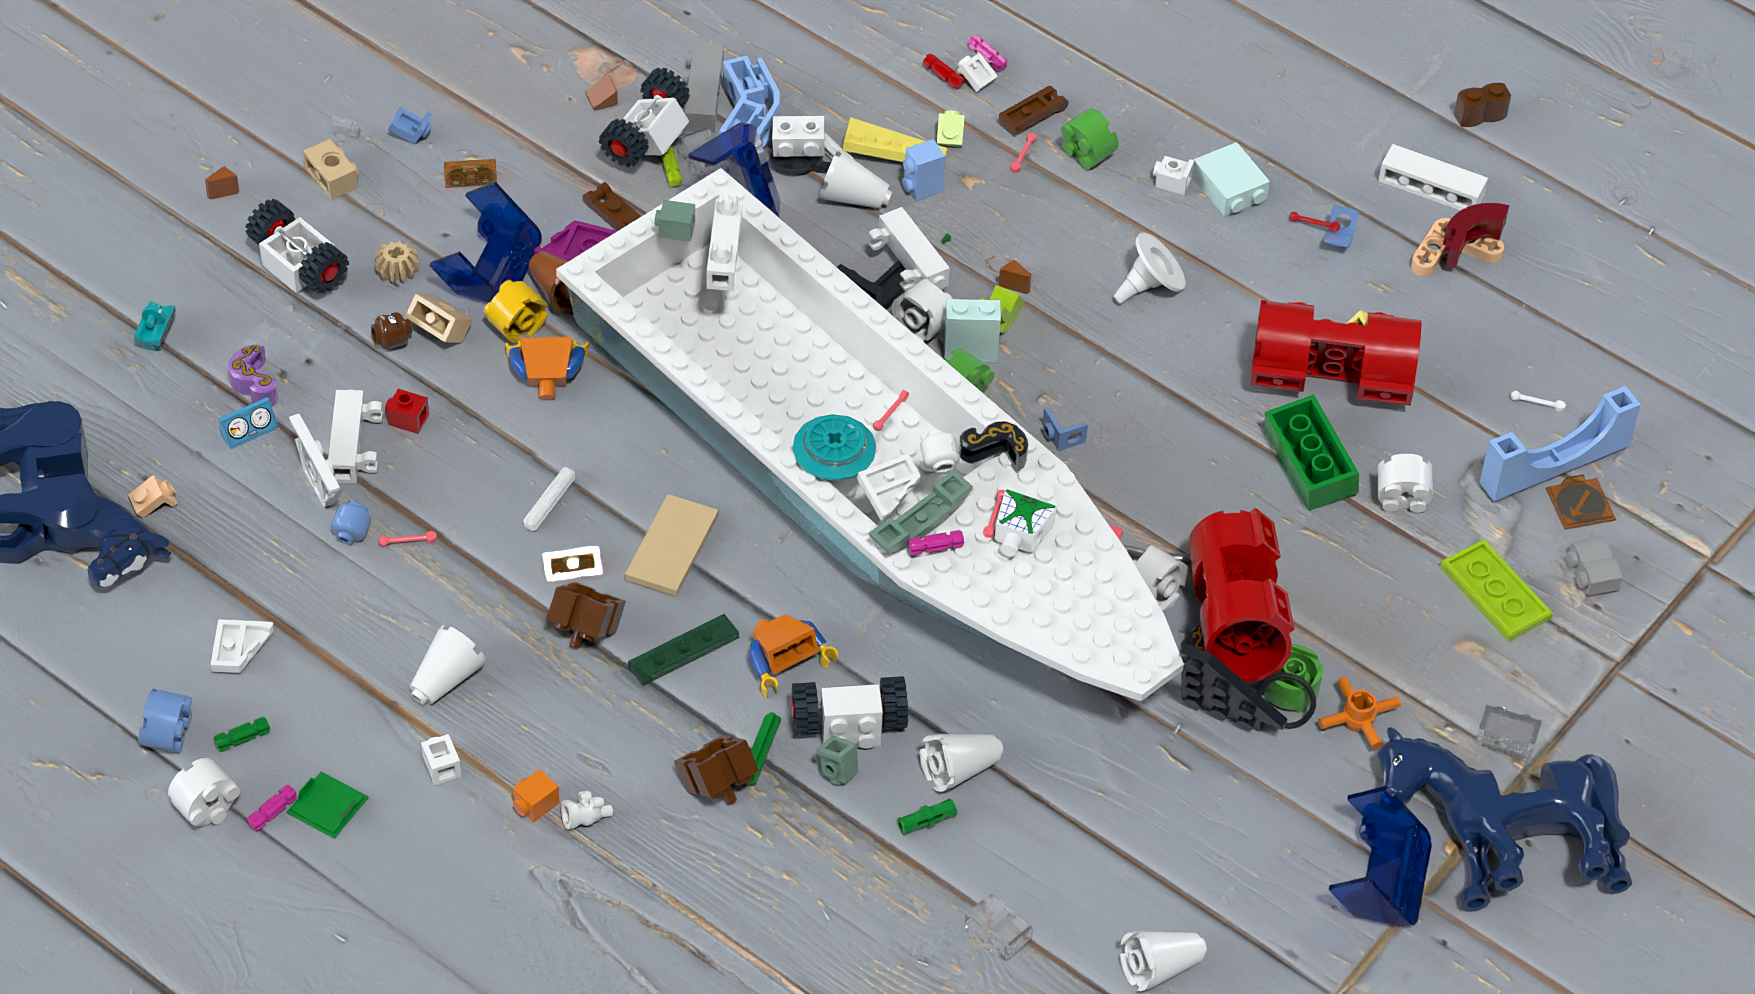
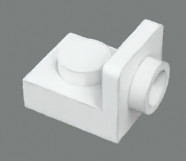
M980 53L972 58L968 55L957 64L959 68L956 73L963 74L976 92L998 77Z

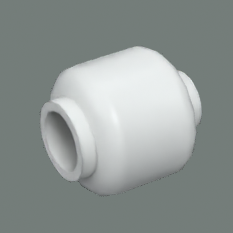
M943 430L929 432L920 444L925 466L930 470H934L935 473L941 474L953 470L955 464L960 460L955 437L950 433L943 432Z

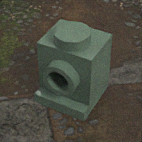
M832 735L816 749L817 754L820 755L821 775L830 778L832 784L840 785L846 783L858 773L857 743Z

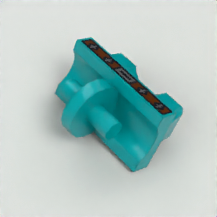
M149 301L148 306L142 311V319L134 334V341L143 343L144 349L159 351L176 312L175 306H161L158 303Z

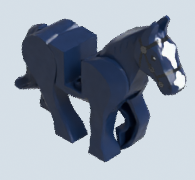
M48 401L17 408H0V467L12 462L20 466L22 493L0 495V523L19 524L11 535H0V563H21L45 549L74 552L84 547H100L98 557L91 562L87 570L92 584L97 588L105 589L122 578L141 570L149 559H169L171 552L164 547H167L170 542L161 535L151 533L138 517L122 505L94 492L88 482V450L82 419L79 411L71 404L62 401Z

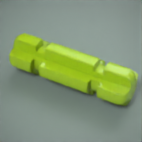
M670 145L669 150L665 154L660 155L663 160L662 164L666 177H668L669 186L679 187L682 185L681 172H679L680 169L673 146Z

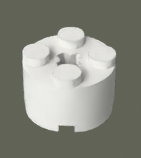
M923 279L893 301L892 315L895 318L898 317L899 322L920 340L928 341L945 329L947 299H952V297L946 292L943 293L941 289L929 280Z
M1397 454L1391 456V461L1384 464L1383 460L1379 463L1377 467L1378 499L1383 509L1387 512H1394L1399 508L1410 509L1415 513L1425 511L1426 505L1433 499L1432 464L1429 461L1428 464L1423 462V457L1415 454Z
M1151 545L1138 561L1133 560L1164 612L1179 598L1180 594L1176 592L1180 584L1185 587L1188 578V567L1175 557Z
M201 758L193 761L191 764L194 767L187 772L182 769L177 773L169 786L168 795L173 805L192 825L205 826L210 823L218 825L227 817V810L240 794V789L212 759Z

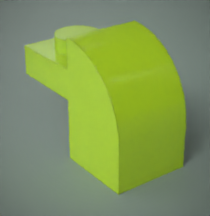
M996 285L989 300H1000V332L1006 333L1016 321L1025 300L1019 294Z

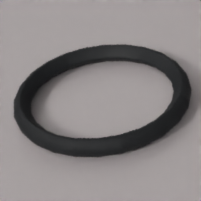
M1292 673L1274 674L1261 683L1257 693L1262 696L1266 686L1278 679H1292L1299 682L1309 693L1310 708L1302 719L1286 723L1284 728L1291 729L1305 724L1311 719L1316 708V696L1311 685L1302 677Z

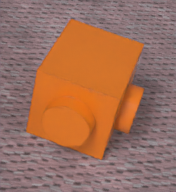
M540 769L527 779H521L513 788V806L521 816L529 818L533 823L560 803L559 786Z

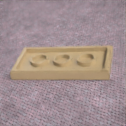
M667 494L625 573V580L677 597L719 516V510Z

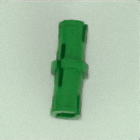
M951 798L929 807L924 805L919 808V811L897 818V825L901 834L905 836L924 827L932 828L939 821L957 816V808Z

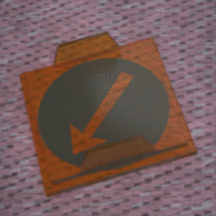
M1584 474L1566 477L1560 485L1546 487V491L1564 530L1616 521L1597 478L1585 480Z

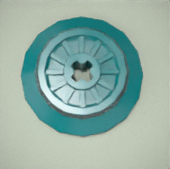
M830 414L815 417L803 424L795 434L792 449L796 462L806 472L820 479L838 481L853 478L858 475V472L866 470L875 458L876 442L872 432L862 422L849 416Z

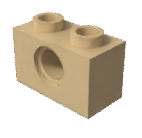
M331 139L303 151L305 169L331 200L358 188L357 176H359L357 166L354 162H349L343 149L340 146L337 147Z
M416 293L405 315L407 319L442 341L462 343L473 320L433 294Z

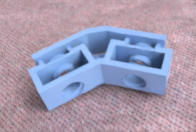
M746 55L723 61V84L735 107L719 131V153L740 160L744 159L748 150L753 152V158L758 159L773 135V116H779L780 91L762 57L757 58V64L752 65ZM765 99H767V101H768V103H769V105H770V107H771V109L769 110V112L767 113L766 116H765Z

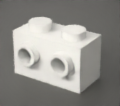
M773 116V157L825 156L824 116Z

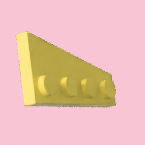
M850 117L842 151L903 162L905 160L906 148L926 141ZM939 146L946 157L947 148Z

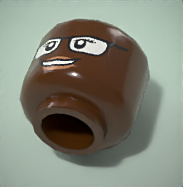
M398 312L378 316L374 324L371 325L372 339L375 345H379L384 350L404 346L408 342V335H412L411 323L409 319H404L402 314Z

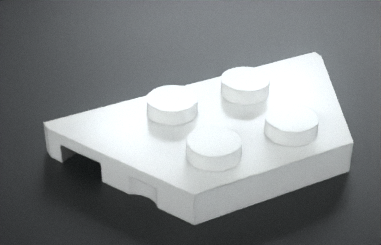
M300 414L290 416V424L299 437L295 439L303 471L323 507L334 505L340 492V486L333 476V466L329 459L325 460L322 456L324 453L319 440L314 441Z

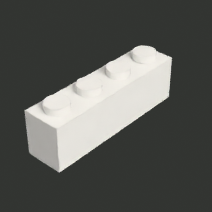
M1392 144L1381 164L1379 182L1457 210H1462L1481 203L1485 196L1488 178Z

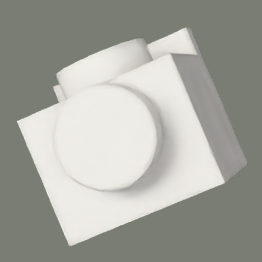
M1164 156L1163 161H1157L1154 167L1153 176H1156L1155 187L1185 195L1192 180L1194 160L1189 159V162Z
M449 734L433 737L428 741L421 742L422 757L434 786L461 778L460 760Z

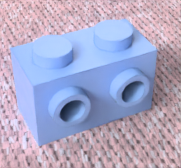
M932 139L906 148L905 160L903 161L905 174L902 179L905 191L907 193L910 192L915 201L943 192L945 155L935 140Z

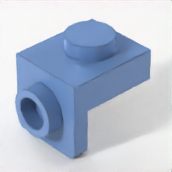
M399 107L388 130L415 145L420 136L425 138L432 126L428 123L432 114L427 112L423 119Z

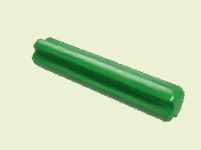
M774 712L765 715L751 749L759 771L751 775L752 779L746 783L747 786L757 783L781 723L780 716Z

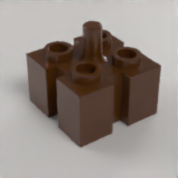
M573 582L567 586L556 587L546 619L555 622L554 626L562 630L570 631L571 627L575 628L570 646L579 649L583 638L595 641L596 638H604L606 634L616 633L626 601L606 593L602 594L595 591L596 589Z
M721 735L706 743L698 751H692L674 761L687 792L699 793V796L710 797L711 799L723 796L726 804H732L737 801L731 784L735 783L736 786L745 784L752 779L751 775L759 771L747 741L740 738L732 739V737Z

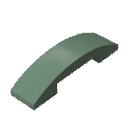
M953 469L933 484L932 493L896 520L889 517L872 530L869 536L887 553L903 549L908 546L909 539L922 538L943 522L973 490V486Z

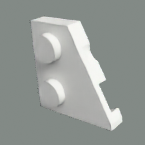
M218 619L210 664L211 672L240 673L273 633V622Z

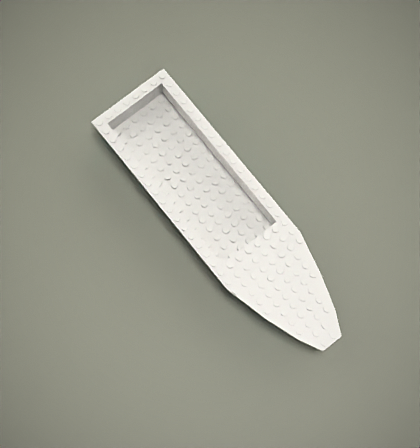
M722 168L669 199L670 201L695 204V226L691 242L659 238V226H655L654 221L656 210H661L662 208L661 204L556 269V276L567 285L576 324L855 576L921 613L1002 647L1029 656L1079 681L1138 701L1144 700L1183 671L1184 663L1163 611L1125 547L1066 464ZM720 194H723V199L733 200L734 195H737L739 201H743V219L734 291L707 289V265L715 203ZM901 391L909 392L907 400L902 402L884 422L883 429L881 431L874 430L873 423L881 419L899 398ZM834 414L849 416L860 421L872 432L876 442L875 458L868 468L908 453L921 477L918 484L890 514L889 517L896 520L932 493L933 484L949 473H935L934 470L928 469L924 464L920 444L929 432L943 430V432L952 434L956 439L959 450L960 435L963 431L969 428H976V432L981 434L987 425L993 422L1007 421L1017 425L1025 433L1029 445L1025 467L1019 471L1015 470L1006 452L973 464L967 463L960 458L958 463L955 464L954 470L973 486V490L943 522L925 536L945 532L949 535L950 531L961 530L964 536V545L957 548L949 546V549L926 553L924 550L922 551L923 554L911 555L908 546L898 551L887 553L869 536V533L884 521L881 522L860 485L857 476L838 481L820 479L806 472L796 462L792 448L795 434L803 424L815 417ZM1007 488L1057 505L1055 524L1034 552L1029 553L1018 549L1015 556L1009 557L1001 552L1000 546L1002 543L995 540V533L992 538H986L983 535L984 528L989 525L998 499L996 493L999 490H1006ZM996 519V522H995V525H994L995 532H996L997 519Z

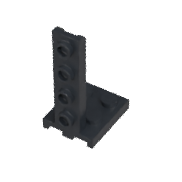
M899 260L875 282L865 279L856 271L842 264L837 266L842 273L885 310L893 304L896 298L906 292L900 286V282L904 281L900 273L906 269Z

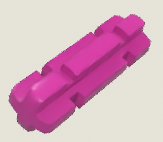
M979 35L969 38L968 46L977 54L980 53L987 63L999 72L1006 69L1007 59L1000 55Z
M961 530L950 531L949 535L945 532L923 536L924 539L916 537L908 540V549L911 555L923 554L922 551L924 550L926 553L949 549V546L957 548L964 545V536Z
M290 785L282 787L278 791L279 795L274 794L258 808L259 812L254 811L247 817L248 825L255 831H259L266 825L265 821H271L286 808L285 804L289 805L297 798V792Z

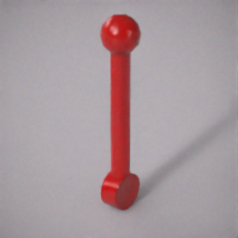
M1291 212L1289 215V219L1293 222L1299 220L1328 227L1332 232L1338 231L1341 227L1338 221L1325 222L1300 216L1297 212Z

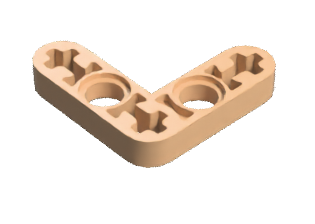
M1438 219L1414 253L1411 270L1416 275H1431L1445 255L1446 245H1443L1445 232L1443 231L1446 230L1450 219ZM1479 238L1475 239L1474 243L1466 244L1462 251L1482 261L1497 263L1502 259L1504 244L1501 240ZM1436 244L1441 249L1432 250L1428 247V245ZM1425 257L1428 258V263L1426 262L1423 265L1422 263L1424 262Z

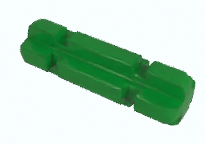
M260 717L253 720V724L247 722L228 730V734L222 732L215 735L213 738L218 751H223L230 748L231 744L236 746L256 738V734L261 736L268 733L270 726L267 719Z

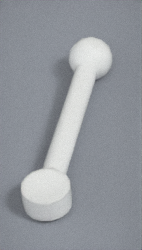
M1517 390L1512 391L1510 394V398L1514 401L1520 399L1554 407L1558 412L1564 411L1566 406L1565 402L1561 400L1556 402L1522 395Z

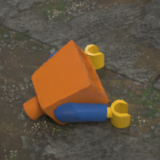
M572 337L521 338V341H518V345L513 347L509 346V343L505 345L510 363L520 378L527 380L530 387H539V398L541 400L555 399V387L566 386L567 379L573 378L579 370L584 358L588 355L589 342L586 341L585 345H578L577 340H573L572 346Z
M787 614L771 621L767 619L760 620L752 632L754 641L750 644V660L757 677L762 678L761 693L765 698H768L767 686L774 687L776 694L778 693V681L776 678L769 676L770 672L776 674L819 651L821 652L819 662L824 668H829L830 660L828 657L834 663H836L838 658L837 649L825 645L827 641L812 622L797 620Z

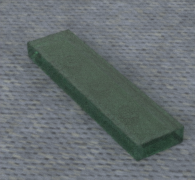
M724 613L629 660L628 668L641 685L645 686L739 639V631Z

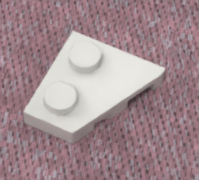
M908 453L858 472L857 475L860 485L881 522L890 516L918 484L921 477Z

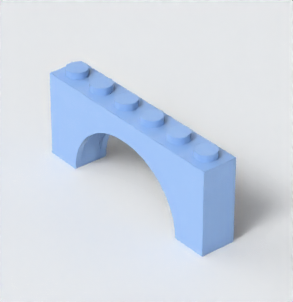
M1624 386L1604 394L1596 410L1580 427L1548 446L1526 450L1513 432L1492 439L1488 443L1479 483L1493 501H1497L1630 446L1641 404L1628 388Z

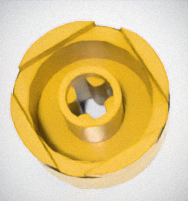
M507 280L500 286L499 292L493 300L485 306L484 313L487 315L489 322L510 342L518 343L519 340L521 341L520 337L526 334L532 336L542 327L548 315L545 311V307H548V304L527 283Z

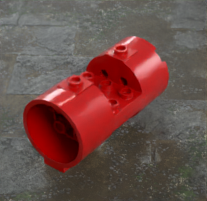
M1261 300L1250 385L1304 392L1306 377L1357 383V399L1411 406L1419 358L1422 320L1394 317V315H1387L1383 312H1367L1365 326H1361L1355 322L1345 324L1333 322L1330 319L1314 320V305H1307L1303 302L1282 303Z
M1257 508L1250 512L1240 510V513L1224 514L1223 510L1215 512L1202 519L1194 527L1189 537V556L1194 583L1193 591L1195 596L1203 602L1200 609L1202 646L1206 652L1213 654L1244 682L1263 680L1277 673L1288 661L1292 650L1290 633L1295 630L1288 593L1276 584L1278 579L1276 561L1281 558L1275 524Z

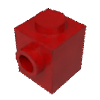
M397 389L393 398H389L385 406V413L388 415V425L419 434L429 416L428 397Z

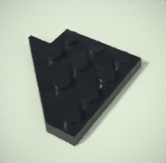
M1185 643L1181 651V658L1184 663L1183 671L1181 672L1182 700L1189 707L1205 709L1211 712L1214 717L1221 720L1229 719L1234 721L1238 726L1248 731L1253 729L1260 732L1264 723L1283 730L1287 722V718L1213 654Z

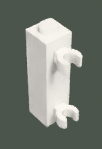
M720 194L715 203L707 265V289L734 291L743 219V201H739L737 195H734L733 200L723 199V194Z
M900 207L880 215L879 229L876 228L868 232V235L872 238V240L868 241V244L873 250H878L887 244L906 269L900 273L904 280L900 282L903 290L907 291L923 279L929 280L941 290L949 286V266L906 211Z
M336 390L328 459L333 466V476L337 483H357L358 470H363L367 473L377 472V452L367 451L360 454L364 419L374 423L382 422V402L372 401L365 404L363 390Z

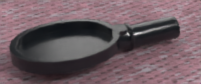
M773 151L769 156L772 168L786 174H803L810 170L828 172L831 162L814 159L813 156L773 157Z

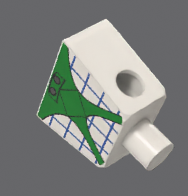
M1006 488L995 532V540L1002 543L1000 546L1001 552L1009 557L1015 556L1018 549L1029 553L1034 552L1055 524L1057 505Z

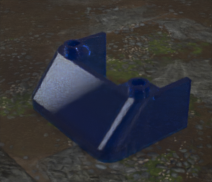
M740 122L688 154L689 159L715 166L732 155L734 163L741 168L748 192L780 218V197L758 131L754 125Z
M497 182L469 191L465 195L481 213L477 224L478 231L487 241L476 266L474 267L460 251L434 260L429 264L434 272L457 295L487 303L493 300L499 292L500 286L505 281H523L529 268V262L534 256V250L542 242V234L538 226Z
M1388 786L1348 795L1347 800L1363 816L1359 833L1362 840L1371 848L1366 877L1329 885V891L1354 917L1398 927L1415 925L1419 918L1432 848V840L1428 829Z

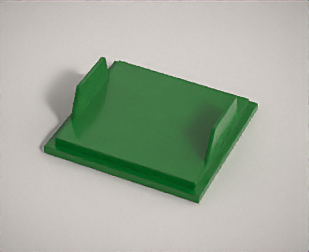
M321 771L315 779L311 777L300 789L298 799L287 810V814L335 839L368 800L369 796Z

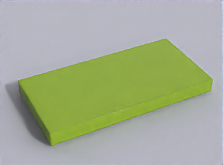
M1485 539L1440 562L1441 570L1508 642L1552 619L1553 612Z

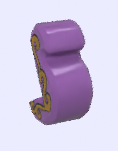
M257 344L245 346L238 350L228 362L230 384L236 392L251 395L252 403L268 397L272 406L278 400V393L275 390L276 379L259 370L266 362L264 346Z

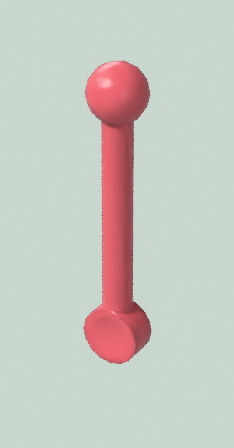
M1035 133L1027 135V142L1016 162L1011 163L1010 170L1013 173L1020 171V164L1031 143L1037 139Z
M901 391L899 398L880 420H876L873 423L874 430L881 431L883 429L884 422L902 402L907 400L909 392Z
M999 490L996 493L998 499L989 525L983 530V535L986 538L994 536V525L1005 490Z
M429 531L426 535L393 538L381 536L378 542L381 546H387L389 543L424 540L428 543H434L437 540V535L435 532Z

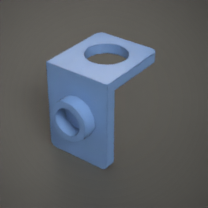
M1334 205L1330 223L1336 221V217L1341 213L1348 214L1351 218V223L1347 227H1340L1336 232H1332L1328 228L1324 242L1330 243V245L1335 247H1349L1353 239L1359 212L1355 209Z
M1049 408L1044 409L1043 431L1046 438L1051 439L1057 451L1086 442L1088 428L1086 423L1061 429ZM1080 432L1077 438L1067 440L1072 433Z

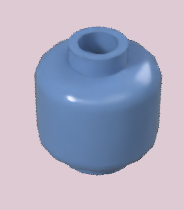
M348 501L347 504L338 506L331 523V529L337 535V540L345 544H352L353 541H361L365 538L371 523V515L367 512L368 508L355 501Z

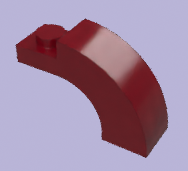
M1481 203L1466 207L1456 213L1447 224L1443 245H1446L1444 253L1448 254L1446 265L1456 268L1463 248L1472 240L1490 238L1499 241L1506 224L1510 205Z

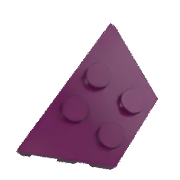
M574 220L563 231L553 235L551 242L543 248L540 246L536 247L534 255L544 251L570 261L617 231Z

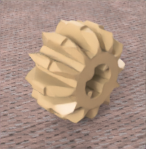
M400 239L398 243H393L390 240L388 245L381 244L380 249L376 251L375 269L377 274H381L383 280L390 279L392 283L396 280H401L404 283L405 278L413 279L414 272L418 271L419 255L417 249H414L411 245V242L404 244Z

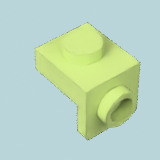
M952 110L945 111L944 114L939 113L937 145L962 147L964 115H960V112Z

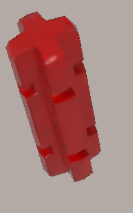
M929 53L923 59V65L931 69L932 72L944 81H947L953 88L960 89L965 83V79L960 74H957L956 71L943 61H940L935 55Z

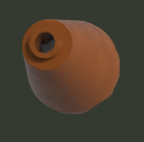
M544 251L538 252L529 262V271L552 307L562 314H575L584 309L588 304L556 276V269L569 262V260Z

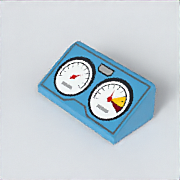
M268 397L219 418L221 437L231 449L278 428L277 420Z

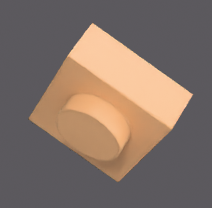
M154 475L128 494L137 515L145 518L164 502L172 507L178 504L174 496L175 489L167 480L162 481Z

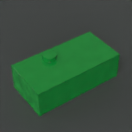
M1314 394L1264 412L1265 433L1309 511L1359 493V472Z

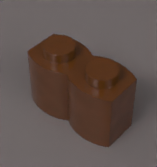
M1491 83L1482 88L1464 89L1458 93L1454 116L1461 127H1474L1483 122L1501 121L1507 117L1511 94L1505 83Z

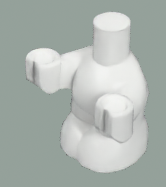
M581 791L577 794L579 801L577 804L571 800H563L561 803L562 821L566 829H574L581 824L589 826L603 817H611L613 815L612 806H604L603 798H592L589 791Z

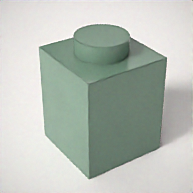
M663 200L661 210H656L654 225L659 226V238L691 242L695 226V204Z

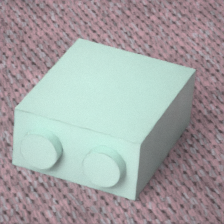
M1237 142L1194 159L1193 180L1223 216L1237 213L1268 198L1270 181Z
M947 299L944 332L945 359L949 361L954 356L951 352L961 348L982 362L997 363L1001 323L1000 300Z

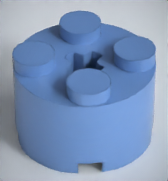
M153 688V691H150L144 707L142 715L144 722L143 728L140 727L139 744L181 753L184 743L183 730L189 728L192 712H189L192 697Z

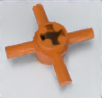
M1347 677L1339 678L1337 684L1347 700L1344 704L1343 712L1319 718L1320 728L1325 729L1345 723V726L1353 732H1364L1372 749L1380 748L1383 743L1373 723L1377 713L1401 707L1399 697L1396 696L1376 702V698L1371 692L1362 689L1354 691Z

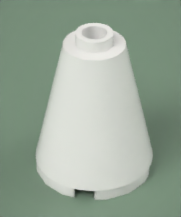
M837 150L818 197L830 201L880 209L882 204L887 206L892 191L888 190L890 185L844 152Z
M442 625L437 631L410 684L412 698L421 705L425 703L433 704L481 668L486 661L485 655L482 651L477 655L473 650L476 645L463 633L453 627L446 630L445 625Z
M931 734L923 738L922 742H926L924 749H920V760L927 781L933 780L937 786L933 788L936 791L943 792L999 762L1003 754V745L993 734Z
M1133 931L1125 934L1121 940V945L1125 944V953L1120 954V959L1128 982L1131 986L1137 985L1139 987L1138 991H1144L1202 962L1207 952V946L1204 939L1197 933Z

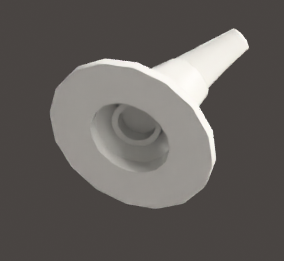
M1140 233L1135 241L1139 257L1127 278L1115 293L1114 298L1121 304L1137 293L1162 284L1170 290L1179 292L1185 288L1184 273L1171 252L1158 239L1148 233Z

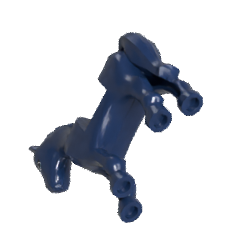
M1392 727L1387 729L1390 741L1382 745L1378 752V759L1384 772L1383 796L1393 806L1401 807L1408 804L1414 794L1425 787L1446 812L1447 822L1454 835L1462 844L1469 867L1470 882L1460 893L1464 910L1470 912L1479 911L1487 907L1491 902L1487 888L1493 881L1496 890L1502 892L1520 887L1524 880L1519 866L1523 861L1524 852L1523 848L1514 840L1544 834L1575 836L1584 842V856L1578 864L1582 879L1591 881L1602 878L1605 891L1611 894L1621 893L1629 889L1633 884L1631 876L1626 869V858L1619 850L1627 845L1630 832L1622 824L1619 817L1617 777L1612 766L1603 758L1594 754H1586L1575 761L1565 760L1544 763L1540 774V790L1528 793H1510L1501 796L1497 781L1491 770H1476L1468 767L1462 759L1448 749L1442 748L1437 743L1428 742L1421 738L1414 740L1403 738L1396 729ZM1492 847L1495 848L1500 860L1495 873L1490 869L1487 859L1488 849Z

